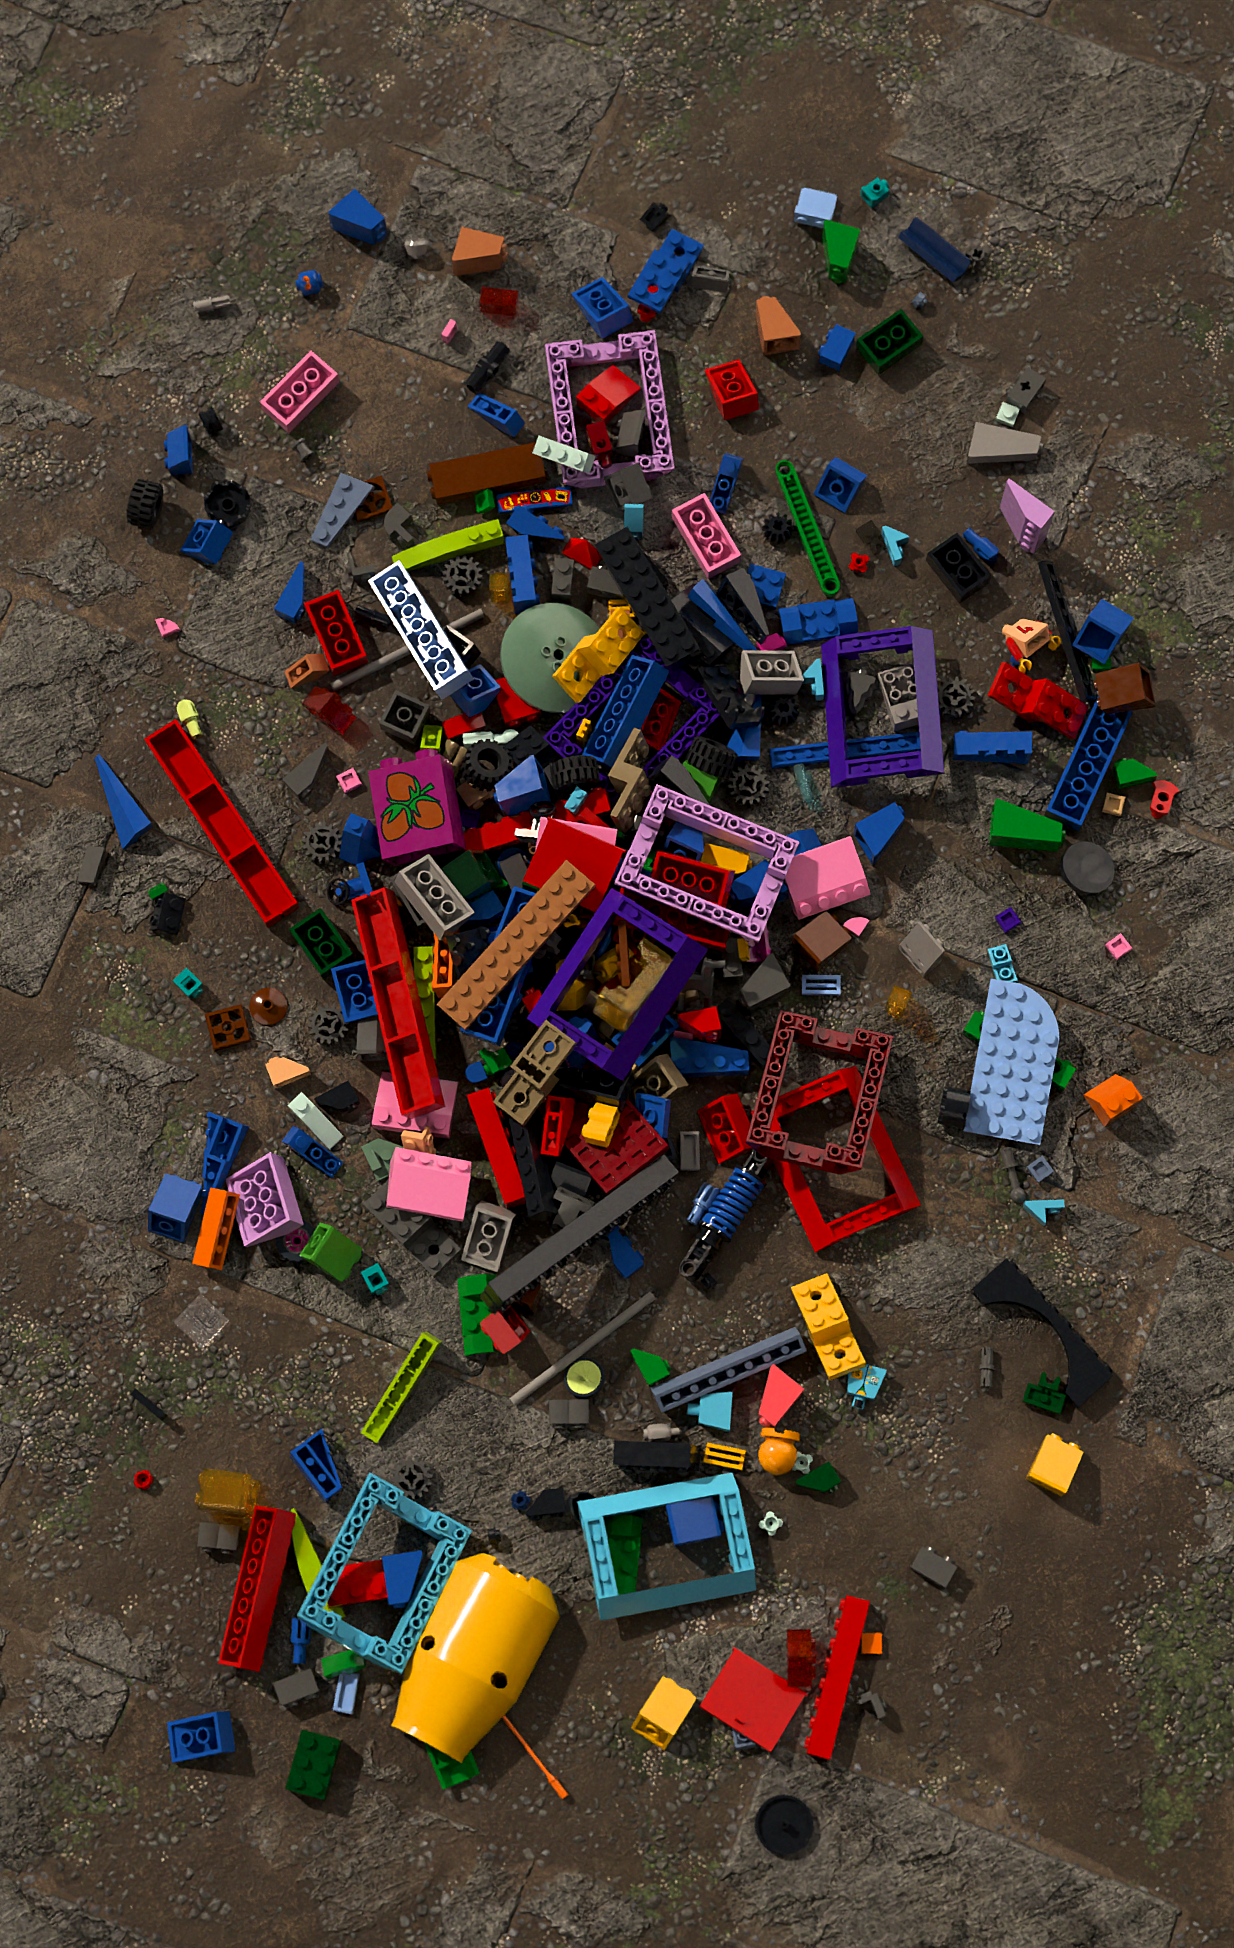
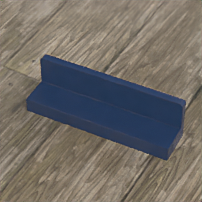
M915 217L909 227L901 231L898 236L900 240L953 283L962 278L971 264L970 259L918 217Z

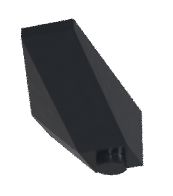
M742 568L726 575L716 594L730 613L732 612L736 616V621L739 624L743 623L746 626L747 632L762 645L767 639L769 632L752 577Z
M672 755L663 760L647 776L652 786V792L656 784L709 805L686 767Z

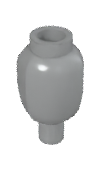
M651 1424L647 1429H643L644 1441L667 1442L671 1436H679V1428H670L666 1424Z

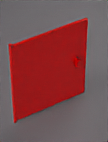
M548 817V823L523 881L541 889L567 860L596 885L579 904V906L596 912L600 907L622 853H625L626 850Z
M733 1647L734 1651L699 1707L771 1753L804 1696L807 1697L808 1694Z

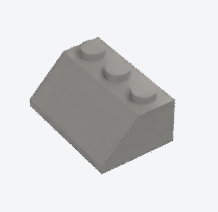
M743 650L741 653L740 681L744 694H797L804 679L794 651Z

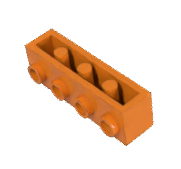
M458 929L451 935L460 933V929ZM434 934L435 946L433 947L434 963L432 964L433 980L431 987L432 991L440 999L457 982L447 939L444 938L440 941Z
M210 1188L192 1264L222 1270L240 1194Z

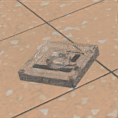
M201 1293L174 1321L201 1349L229 1322Z

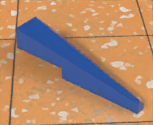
M705 579L700 580L691 589L688 598L715 619L714 626L743 650H757L708 581Z
M756 694L754 710L761 707L762 694ZM761 723L759 726L733 729L727 747L737 753L738 758L736 762H740V760L759 761Z
M100 754L95 757L96 765L121 846L125 850L138 841V837L153 826Z
M207 1112L208 1129H206L205 1133L207 1144L204 1149V1188L201 1192L203 1203L202 1210H200V1213L203 1215L210 1188L221 1190L249 1129V1126L211 1112Z

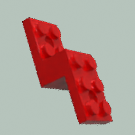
M1007 662L1001 663L987 695L1029 723L1044 722L1069 739L1076 738L1089 705L1081 702L1078 698L1050 680H1033ZM1010 683L1013 685L1012 693H1010L1008 689V685ZM1064 709H1067L1068 711L1067 718L1064 717Z

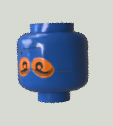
M316 270L300 272L298 279L295 280L297 291L301 290L304 296L317 294L323 288L321 274L317 273Z

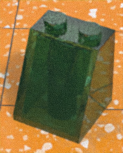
M469 849L441 868L467 903L503 883L485 850Z

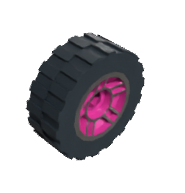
M302 1220L303 1226L289 1234L275 1238L278 1252L288 1262L297 1264L305 1263L306 1261L299 1255L314 1233L315 1228L309 1222H305V1220ZM296 1237L301 1239V1243L298 1245L294 1244Z

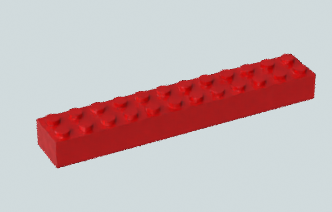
M177 719L144 738L148 748L266 927L269 928L282 920L281 915L284 914L286 917L299 909L298 902Z
M383 887L370 892V896L365 894L351 901L400 1113L404 1117L413 1119L444 1108L445 1103L394 891Z

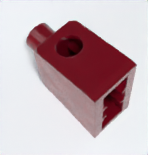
M604 420L586 425V438L592 455L596 456L594 461L600 462L602 469L611 467L613 450Z

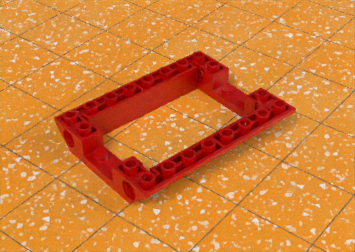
M857 1066L840 1069L779 1096L770 1131L783 1132L778 1119L794 1115L795 1111L827 1097L831 1099L846 1089L856 1110L863 1081ZM877 1109L869 1141L894 1194L825 1224L799 1165L775 1159L773 1161L815 1253L848 1239L852 1234L881 1221H888L921 1206Z

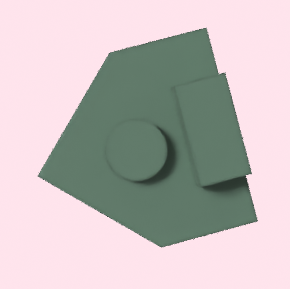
M379 1138L361 1146L378 1182L389 1177L390 1161L395 1147L403 1148V1146Z

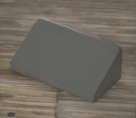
M695 265L691 287L727 292L731 271Z
M97 846L87 847L77 882L96 886L106 854L105 848Z

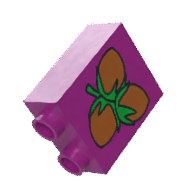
M436 749L418 751L415 753L416 760L402 763L401 758H387L379 762L380 769L368 771L381 856L384 861L393 866L415 862L428 854L431 857L466 850L452 762L438 754Z

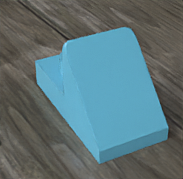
M883 526L881 534L894 566L900 565L902 557H904L900 545L908 543L909 536L888 526Z
M816 659L802 675L804 679L802 684L812 683L811 693L815 695L816 701L823 700L824 689L821 659Z
M1064 1200L1025 1201L1023 1204V1208L1043 1226L1046 1224L1045 1211H1048V1214H1058L1065 1207Z

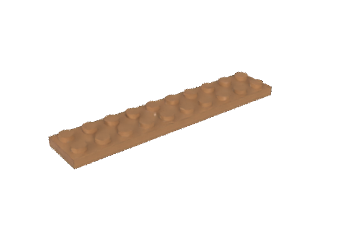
M566 860L436 1005L464 1030H467L596 885Z

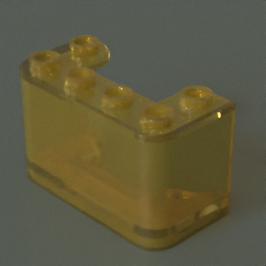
M645 938L639 943L637 955L630 965V972L636 980L628 990H625L620 985L613 990H608L607 987H604L599 993L593 1010L594 1014L619 1031L628 1030L672 962L671 957Z
M203 1468V1473L200 1472L198 1477V1484L201 1485L200 1493L197 1492L195 1496V1504L198 1506V1509L206 1514L252 1520L254 1508L257 1504L260 1481L252 1480L251 1474Z

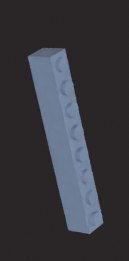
M793 1327L656 1385L651 1390L662 1413L771 1367L773 1364H778L804 1353L807 1350L796 1327Z

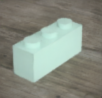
M538 436L533 450V454L588 474L596 457L542 436Z

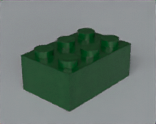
M899 309L859 337L856 342V349L876 374L880 375L920 347L924 336L905 312Z
M321 908L289 928L291 935L322 980L332 974L331 968L346 965L355 959L353 953Z
M302 1729L285 1789L326 1800L342 1740Z

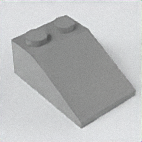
M481 1200L475 1208L461 1260L498 1272L518 1213Z

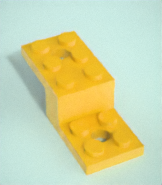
M618 607L596 634L582 638L552 677L575 703H580L601 676L613 674L645 633L622 607ZM619 629L623 632L622 639L618 636ZM575 671L579 674L578 681H576L574 678Z
M826 1273L791 1287L792 1293L806 1321L809 1336L829 1380L866 1367V1362L851 1332L849 1319L828 1274ZM814 1295L822 1296L819 1300L811 1299ZM838 1353L846 1354L842 1359L835 1357Z

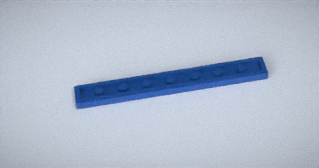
M919 732L847 740L849 760L921 751ZM828 742L769 749L771 769L829 762Z

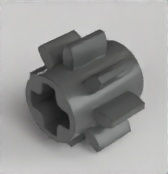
M971 246V253L966 252V257L971 260L970 265L973 267V270L978 267L982 269L983 263L988 262V258L985 257L988 251H984L981 246L976 248Z

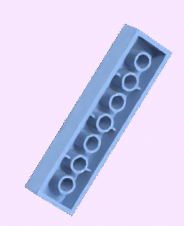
M400 560L368 580L434 691L442 700L474 679Z

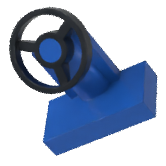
M364 862L356 864L360 877L348 881L336 878L329 883L327 896L332 904L343 905L347 901L365 894L370 896V892L373 891ZM338 880L342 882L339 883V886L334 884ZM331 887L334 889V894L337 897L336 902L332 899Z

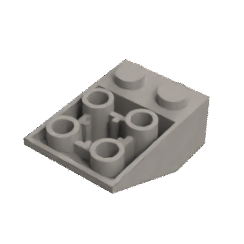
M914 663L879 672L878 678L894 732L919 725Z
M918 922L900 943L899 950L920 975L925 977L941 964L945 952L943 948L945 946L938 938L935 939L931 935L932 930L928 925Z

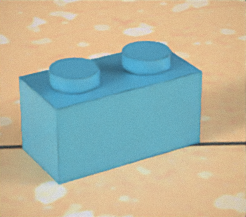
M576 787L564 807L576 815L589 794Z

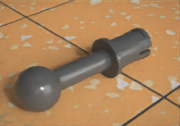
M1012 1147L1000 1149L1004 1163L1003 1169L1007 1168L1013 1189L1010 1194L1011 1199L1016 1203H1021L1025 1200L1026 1193L1019 1185L1015 1166L1018 1163L1015 1162Z

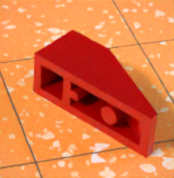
M547 1096L541 1154L560 1156L573 1120L575 1098Z

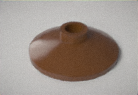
M270 987L258 990L252 996L249 1003L251 1016L262 1025H274L280 1022L285 1017L288 1009L284 994ZM266 1002L271 1003V1006L269 1008L264 1007V1004Z

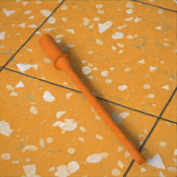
M503 1716L502 1719L545 1773L549 1784H551L561 1799H564L568 1793L556 1779L557 1777L548 1772L508 1718Z

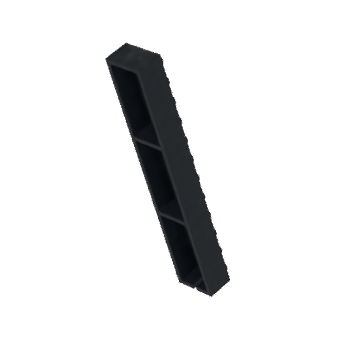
M665 1155L661 1156L489 1282L480 1298L494 1315L500 1311L504 1313L515 1300L519 1302L526 1296V1292L529 1290L534 1291L538 1288L542 1280H549L556 1274L555 1271L559 1267L561 1270L565 1268L573 1257L577 1259L585 1252L588 1246L592 1248L600 1241L599 1239L603 1235L607 1237L614 1231V1227L617 1225L622 1226L627 1222L630 1215H637L646 1203L650 1205L657 1199L656 1196L660 1193L663 1195L671 1189V1185L676 1182L675 1177L679 1173Z

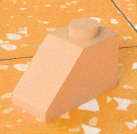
M274 1057L269 1060V1063L265 1064L275 1089L311 1075L308 1067L284 1057Z

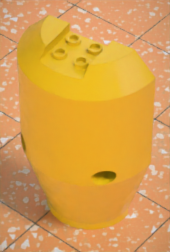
M485 1553L458 1560L405 1666L396 1714L391 1726L426 1742L462 1763L465 1756L516 1703L560 1618L552 1590L534 1577L527 1581V1578L518 1573L515 1575L510 1573L508 1568L499 1564L497 1558ZM434 1642L435 1646L431 1650L426 1651V1645ZM500 1679L506 1680V1687L498 1689L496 1687L497 1681Z

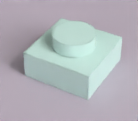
M1002 402L995 421L1013 427L1020 408Z

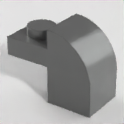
M399 503L394 505L386 514L384 519L385 531L390 541L396 537V540L402 546L406 545L410 548L414 545V539L404 528L412 522V518Z

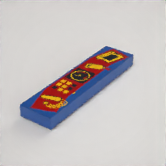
M570 486L497 494L499 514L513 513L518 505L523 507L524 504L533 510L573 506Z

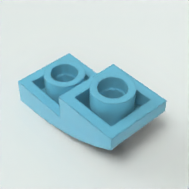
M1004 944L988 949L995 978L997 980L1018 983L1007 945Z

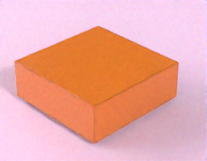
M862 1633V1654H882V1633Z

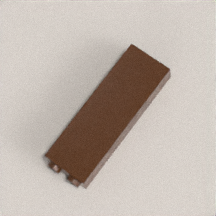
M536 442L429 464L430 470L427 471L428 481L433 483V488H430L432 499H436L437 505L473 498L476 494L486 489L492 490L493 493L546 483L542 457L533 454Z

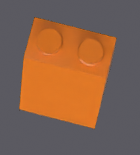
M1117 1074L1083 1095L1104 1127L1136 1108L1143 1099L1131 1081Z

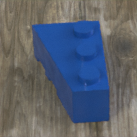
M321 1429L293 1449L289 1457L323 1502L326 1503L341 1492L342 1486L323 1430Z

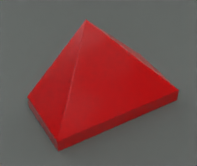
M571 537L562 551L564 556L574 559L575 562L590 570L592 566L597 567L601 560L596 548L585 539Z

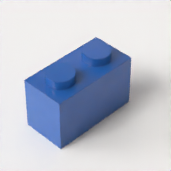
M835 324L833 330L830 329L827 333L826 344H822L819 349V362L840 371L855 341L856 333Z

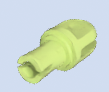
M181 700L177 705V712L181 723L187 726L191 739H198L203 734L197 722L199 715L195 705L190 700Z

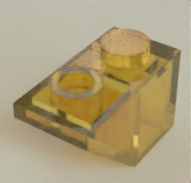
M894 985L885 1008L888 1014L897 1018L899 1016L903 1017L912 992Z

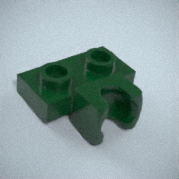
M1042 1372L1037 1385L1028 1382L1022 1402L1060 1415L1066 1395L1057 1392L1061 1378L1056 1377L1054 1382L1049 1384L1046 1381L1047 1373Z

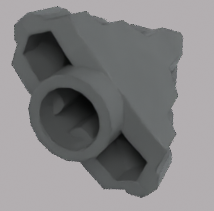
M856 668L855 672L843 673L845 692L849 696L848 707L850 713L858 714L863 708L865 700L871 697L874 690L878 689L879 679L870 676L871 672L867 669Z

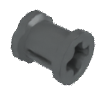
M304 438L297 440L291 446L299 455L301 463L308 462L315 455L314 451L310 450L307 446V441Z

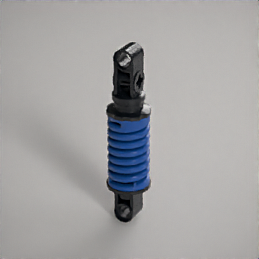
M753 1149L743 1167L735 1165L733 1174L728 1178V1182L724 1184V1188L720 1190L716 1201L712 1203L708 1213L699 1222L703 1229L700 1234L696 1235L695 1238L697 1240L690 1247L688 1254L680 1264V1273L687 1281H697L706 1266L711 1262L715 1252H719L721 1249L720 1246L723 1241L730 1243L733 1233L737 1231L733 1225L740 1226V1220H743L745 1218L744 1214L749 1212L747 1207L753 1206L751 1201H756L757 1197L755 1195H760L763 1188L766 1187L767 1184L762 1178L774 1159L767 1157L759 1159L761 1154ZM694 1267L692 1273L686 1274L689 1268Z

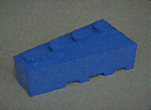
M528 535L505 537L515 614L522 613L528 608L540 604L539 593L535 594L534 587H538L537 576L532 574V570L535 569L534 558H530V552H533L532 541H528Z
M958 731V733H954L952 760L1028 764L1032 754V731L975 733Z
M670 1036L671 1060L683 1078L749 1075L748 1051Z

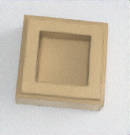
M1107 793L1102 812L1121 817L1125 797Z

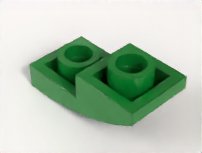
M351 1650L321 1659L323 1674L326 1679H331L343 1672L350 1675L366 1667L365 1658Z

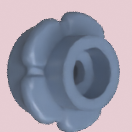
M919 292L912 300L911 304L915 306V309L917 307L921 309L927 302L925 298L926 293Z

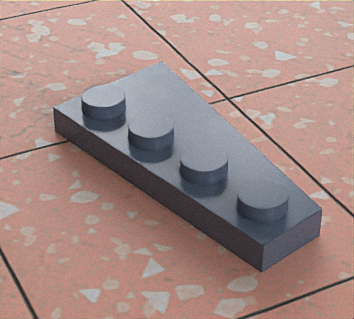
M340 473L310 540L329 548L342 532L344 525L348 520L352 519L358 507L362 506L366 501L365 498L368 494L372 493L375 489L374 485Z

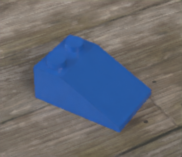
M603 277L571 293L589 324L601 339L633 322L629 305Z
M365 960L331 968L344 1022L349 1023L378 1015Z
M216 1711L167 1722L172 1763L235 1752L230 1711Z

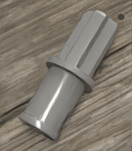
M228 295L217 298L209 297V299L193 302L196 313L209 310L214 311V309L230 306L231 304Z

